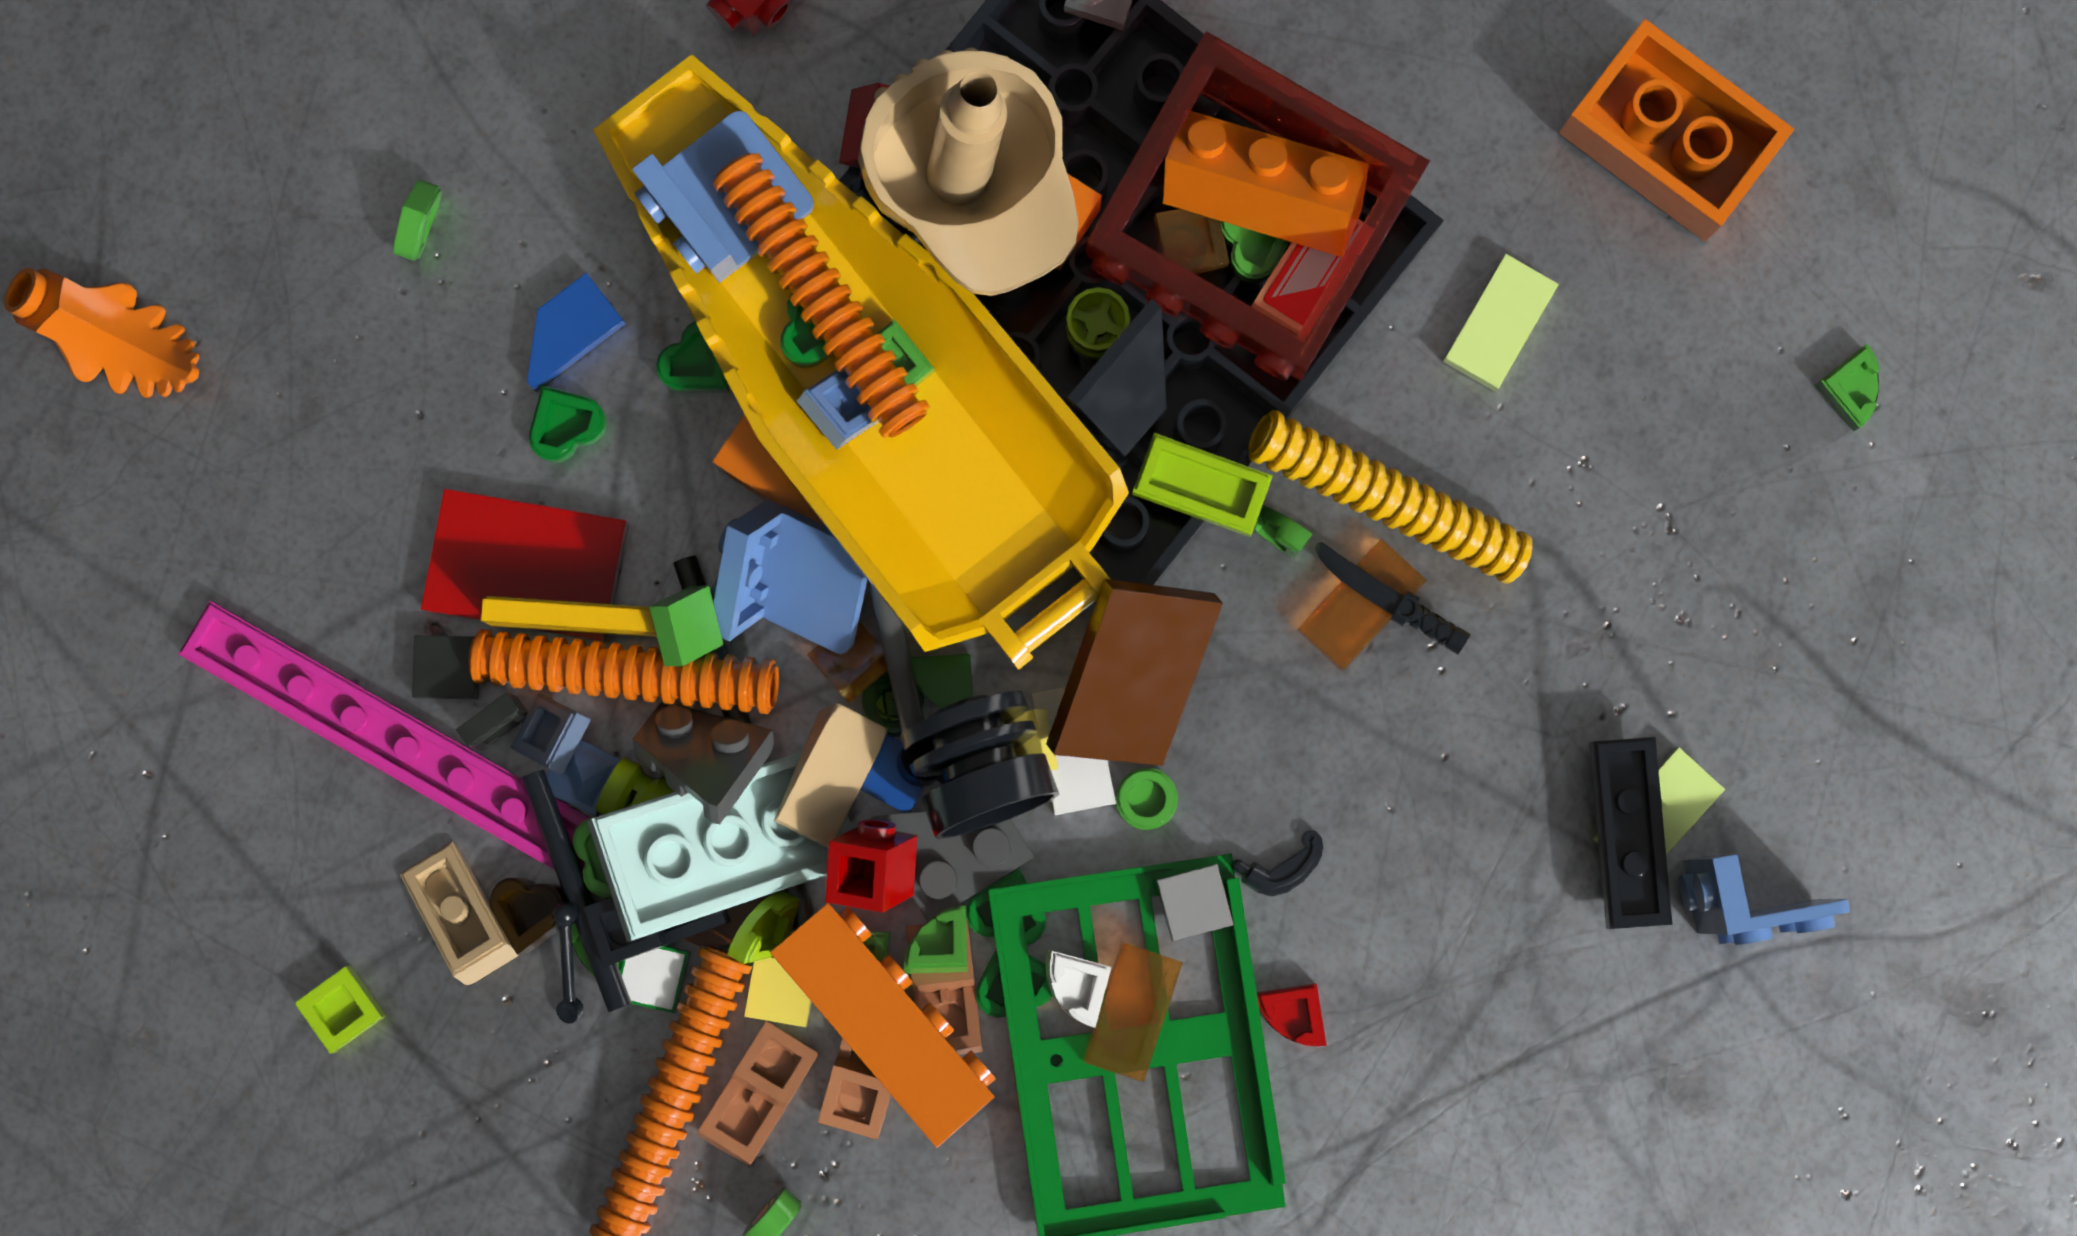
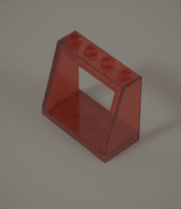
M1206 31L1087 240L1086 256L1094 260L1091 268L1109 281L1123 285L1126 279L1148 291L1145 299L1148 302L1153 299L1162 307V312L1178 317L1182 311L1203 323L1199 329L1200 332L1215 343L1228 349H1232L1234 344L1237 343L1256 354L1257 357L1254 363L1268 374L1287 381L1288 377L1292 375L1302 381L1414 192L1430 160ZM1200 94L1270 135L1369 164L1365 190L1378 197L1299 334L1123 232Z

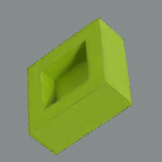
M351 965L345 966L295 1002L299 1011L330 1054L336 1053L386 1017L384 1011Z

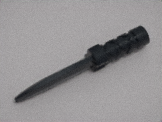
M1319 542L1316 544L1315 550L1326 568L1352 590L1392 615L1390 620L1402 627L1405 623H1409V626L1424 632V635L1432 640L1435 639L1442 646L1445 645L1444 647L1458 655L1471 635L1469 632L1459 626L1456 627L1452 622L1449 623L1444 617L1437 613L1434 614L1432 610L1424 605H1420L1418 602L1420 597L1412 592L1407 591L1403 596L1338 554L1325 543Z

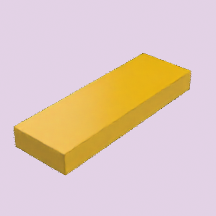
M487 596V599H483L481 621L492 627L657 638L650 607Z

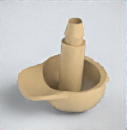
M972 47L958 52L944 50L930 60L925 58L917 60L910 74L901 73L896 75L890 87H881L875 92V103L864 123L858 156L865 187L881 213L907 228L908 231L913 232L933 259L956 283L971 293L993 296L1012 291L1036 280L1064 262L1075 246L1079 221L1074 193L1062 159V116L1051 92L1034 71L1009 59L1007 56L978 51Z

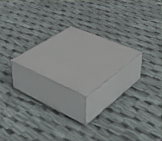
M1218 864L1155 880L1171 941L1234 925Z

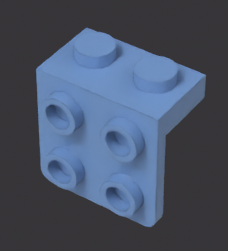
M743 111L731 113L662 166L655 156L651 154L632 169L643 185L634 193L657 224L666 217L669 218L682 235L673 242L676 249L696 274L704 267H707L718 283H721L758 254L756 249L759 245L758 241L751 242L746 236L745 232L748 226L739 225L735 220L736 208L728 209L723 202L726 193H718L712 185L716 174L724 166L744 154L759 153L764 160L761 166L762 170L770 169L775 177L772 185L781 186L786 193L783 201L785 203L792 202L796 207L795 219H804L814 208V201L810 193L749 115Z
M770 499L765 500L738 519L731 520L726 525L718 545L719 552L722 553L719 574L711 589L713 604L723 639L731 641L761 618H765L838 654L845 653L854 645L867 578L825 525Z
M1738 854L1703 856L1683 860L1686 874L1679 875L1681 900L1686 911L1694 912L1698 934L1718 935L1719 944L1734 942L1735 945L1773 939L1771 927L1779 926L1780 933L1791 931L1806 933L1835 927L1833 915L1850 912L1848 899H1813L1749 911Z

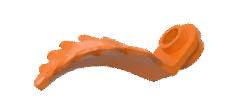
M24 268L14 276L7 287L4 296L6 311L13 314L16 323L52 339L64 356L72 375L80 381L90 382L104 369L113 392L123 394L135 377L140 395L144 398H149L153 394L155 384L158 394L162 397H167L171 393L172 388L177 393H180L187 383H193L199 377V369L196 365L200 354L192 352L195 347L194 340L185 338L178 341L184 335L185 328L180 324H173L159 329L166 314L165 308L161 305L155 304L134 310L137 291L128 283L119 282L101 286L82 287L47 269L36 271L32 268Z

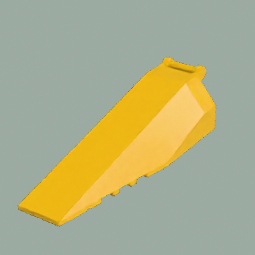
M692 54L593 129L758 440L924 652L989 633L1012 664L1019 670L1033 659L1030 652L1096 602L1103 580L1110 578L1091 556L1090 552L1129 494L1119 466L973 293L956 283L927 250L909 235L901 233L883 218L872 204L862 196L858 197L840 182L830 169L818 159L815 161L791 141L788 134L769 118L761 116L751 103ZM735 111L747 113L812 196L814 208L804 218L808 225L805 234L807 236L814 235L819 242L816 250L827 253L830 258L827 264L828 268H837L841 274L838 280L839 284H848L852 290L849 299L851 302L859 301L863 307L860 313L862 318L870 317L874 323V327L871 329L874 335L895 319L934 367L935 372L917 386L919 392L915 395L918 401L925 399L929 404L930 408L927 411V415L913 427L894 438H883L879 433L882 425L878 422L836 450L796 401L806 389L837 370L834 366L837 358L835 355H832L819 365L811 368H800L793 365L785 357L780 346V336L784 327L791 321L787 313V301L792 291H784L778 282L782 276L779 273L772 274L767 267L771 261L769 257L761 258L757 254L721 283H718L707 267H704L696 274L673 245V242L682 236L673 223L666 217L657 224L634 193L643 185L632 169L651 154L663 166ZM1074 567L1083 579L1014 633L1005 620Z

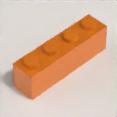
M827 903L770 953L933 1145L938 1148L995 1098L987 1086L996 1078L972 1050L961 1058L948 1043L946 1038L954 1032V1029L931 1002L920 1010L905 993L904 990L913 982L896 961L888 954L879 962L863 944L872 934L853 911L847 906L838 914Z

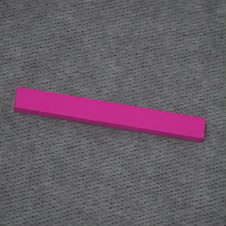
M209 601L178 655L554 869L520 776L219 604ZM555 797L573 845V836L576 828L581 822L591 817ZM577 856L583 872L585 862Z

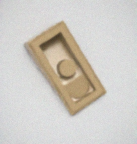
M838 703L820 710L773 821L829 848V840L837 836L881 749L888 730Z
M453 841L400 873L408 892L454 978L465 985H471L518 956L490 908V900Z

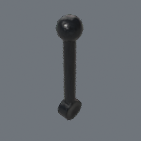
M560 902L556 904L552 911L553 920L559 925L563 1000L557 1005L556 1012L560 1020L567 1024H572L584 1013L583 1004L575 995L571 924L574 923L577 917V911L573 904Z

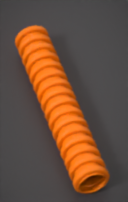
M747 153L734 159L716 174L712 183L713 187L718 193H726L723 202L728 209L736 208L737 212L734 218L739 225L748 226L745 232L751 242H759L756 251L761 258L769 257L771 261L767 267L771 273H779L782 276L778 282L784 291H792L793 294L790 297V301L794 307L802 306L804 310L801 317L804 322H813L815 327L812 330V334L817 340H825L826 344L823 350L827 356H836L835 368L839 373L846 371L848 377L845 383L850 389H858L860 393L856 399L861 406L869 405L871 410L867 415L872 422L879 421L882 426L879 429L883 438H894L907 431L927 415V411L930 408L929 404L925 399L918 401L915 395L919 390L915 383H906L904 379L908 373L903 366L895 367L893 362L897 357L892 350L885 351L882 346L885 343L883 336L880 333L875 335L872 333L871 329L874 327V323L870 317L862 318L860 313L863 307L860 302H851L849 297L852 294V290L848 284L840 285L838 280L841 274L837 268H828L827 264L830 258L825 251L818 252L816 248L819 242L816 237L805 234L808 225L803 218L795 219L794 215L797 209L792 202L785 203L783 201L786 195L783 188L772 185L775 177L770 169L762 170L761 166L764 160L760 154Z
M480 629L473 638L468 658L469 674L475 684L484 685L490 679L494 686L503 687L509 681L512 688L522 689L528 683L531 690H542L547 685L550 692H560L563 687H566L569 694H579L582 689H585L589 696H598L601 691H604L608 698H617L620 693H623L627 700H636L639 695H642L646 702H655L658 697H661L665 704H674L677 699H680L684 706H693L695 701H700L703 708H712L714 703H719L720 708L723 710H731L733 705H738L739 710L742 712H750L753 707H757L758 712L761 714H769L774 708L779 689V668L776 666L774 659L765 658L762 664H757L755 657L746 656L743 662H738L736 655L727 654L724 660H719L717 653H707L704 658H698L684 666H664L659 647H650L647 652H644L642 646L631 645L628 650H625L623 644L612 643L609 648H606L604 642L593 641L590 646H587L585 640L574 639L571 644H568L566 638L555 637L551 643L547 636L537 635L532 641L528 634L518 633L512 639L509 632L499 631L493 637L490 630Z
M708 945L707 947H700L697 954L702 957L699 966L693 965L690 973L695 978L692 984L686 983L683 992L688 994L686 1001L678 1002L676 1010L680 1013L678 1021L671 1020L669 1024V1029L673 1031L671 1039H664L661 1046L666 1052L664 1057H657L654 1065L659 1070L656 1076L650 1075L647 1084L652 1088L649 1094H642L640 1103L644 1105L642 1113L636 1112L633 1116V1122L637 1124L635 1131H628L625 1139L630 1144L628 1149H621L618 1159L622 1161L620 1168H613L611 1178L615 1182L613 1187L607 1186L603 1194L608 1200L606 1205L598 1206L596 1214L600 1217V1221L598 1224H591L589 1233L592 1236H641L642 1233H649L651 1224L647 1221L649 1215L657 1213L658 1205L654 1203L656 1196L664 1195L666 1188L661 1182L663 1177H671L673 1169L668 1164L670 1159H677L680 1150L675 1146L678 1140H685L687 1131L683 1129L685 1121L692 1122L694 1118V1112L690 1110L692 1103H699L702 1096L697 1092L700 1084L706 1085L709 1077L704 1073L707 1066H714L716 1058L711 1054L714 1047L721 1048L723 1039L719 1037L721 1029L729 1028L730 1021L726 1019L728 1010L735 1011L738 1005L733 1000L735 992L741 993L745 987L740 982L742 974H750L752 969L750 964H742L729 956L727 951Z

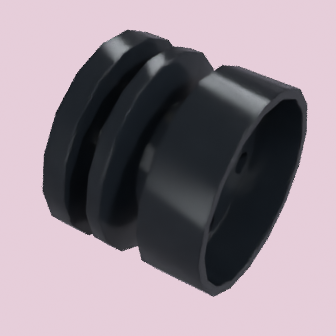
M1009 691L990 696L979 695L949 704L933 712L928 718L909 727L899 736L903 749L907 754L931 751L916 759L910 765L912 774L915 777L944 776V783L936 786L921 798L936 839L952 838L994 826L1037 809L1060 795L1044 753L1019 756L1015 754V748L1021 746L1038 733L1033 721H1019L1007 724L1029 710L1022 691Z

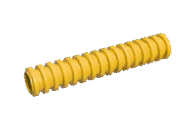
M1272 410L1263 416L1252 433L1248 447L1250 461L1256 464L1266 461L1265 464L1268 470L1273 472L1282 470L1283 476L1289 480L1294 481L1299 478L1300 485L1311 489L1316 486L1318 494L1326 497L1332 494L1333 500L1342 505L1349 502L1351 510L1358 513L1365 511L1366 516L1375 521L1382 519L1384 526L1391 529L1398 527L1401 534L1408 537L1414 535L1417 542L1425 545L1430 543L1432 549L1443 553L1447 551L1450 558L1458 561L1463 559L1465 565L1471 568L1479 567L1481 573L1488 576L1495 575L1496 579L1502 583L1509 584L1523 573L1529 563L1532 554V538L1530 534L1523 531L1516 532L1514 526L1506 523L1500 525L1497 518L1490 515L1484 517L1481 510L1473 507L1468 509L1466 503L1461 500L1455 499L1451 501L1448 494L1440 491L1435 493L1433 487L1428 484L1422 483L1418 486L1416 478L1408 475L1402 477L1401 472L1395 468L1389 467L1385 470L1383 462L1376 459L1369 461L1367 454L1356 451L1352 454L1351 447L1347 444L1339 443L1335 446L1334 438L1328 435L1319 437L1317 430L1312 427L1302 429L1300 421L1289 418L1285 421L1283 413L1277 410Z

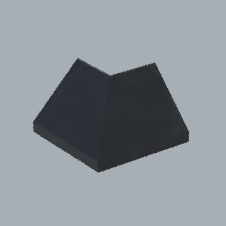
M1153 299L1147 303L1067 396V406L1095 438L1123 456L1129 453L1158 418H1164L1166 412L1162 307Z

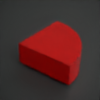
M1316 983L1257 992L1259 1010L1266 1022L1276 1032L1302 1045L1327 1046Z

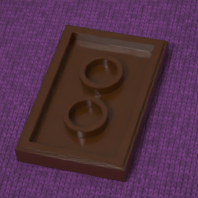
M1104 579L1046 742L1053 755L1163 766L1223 605L1218 596L1211 592Z

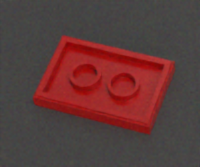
M444 489L421 610L481 621L483 599H487V596L613 604L628 522L611 517ZM535 630L606 643L608 635Z

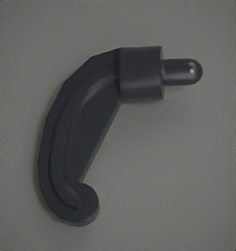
M1314 830L1306 831L1302 836V843L1305 848L1270 871L1256 862L1248 865L1240 859L1233 861L1232 868L1243 876L1241 882L1257 893L1271 897L1288 893L1303 883L1317 867L1323 852L1322 837Z

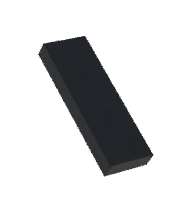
M1656 737L1590 742L1606 929L1673 925Z

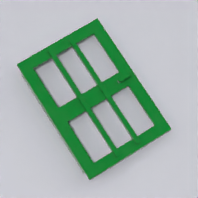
M1232 853L987 890L1037 1236H1116L1286 1207L1283 1184H1286L1240 880L1235 878V871L1232 868ZM1218 864L1234 924L1211 931L1224 1012L1170 1020L1151 898L1159 896L1155 880ZM1137 899L1156 1022L1108 1030L1103 997L1096 1027L1094 1028L1095 1032L1041 1040L1023 916L1077 908L1084 959L1099 963L1090 906ZM1230 1056L1249 1180L1195 1188L1177 1064ZM1163 1066L1181 1191L1133 1198L1115 1074ZM1101 1076L1120 1200L1066 1209L1047 1084Z

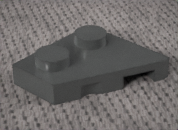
M663 701L660 702L632 739L635 758L651 772L664 776L666 784L681 797L688 793L691 794L703 805L704 817L711 823L719 825L775 749L772 729L676 704H665Z
M926 811L880 815L870 818L893 822L896 824V831L918 835L914 896L912 897L927 921H930L936 914L945 909L956 907L1035 858L1011 819L972 833L952 838L936 839Z

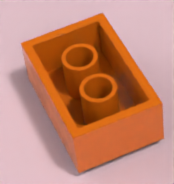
M1644 18L1568 118L1559 134L1706 242L1724 224L1795 129Z

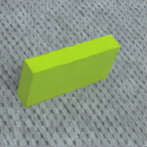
M1154 433L1132 495L1251 537L1273 476Z

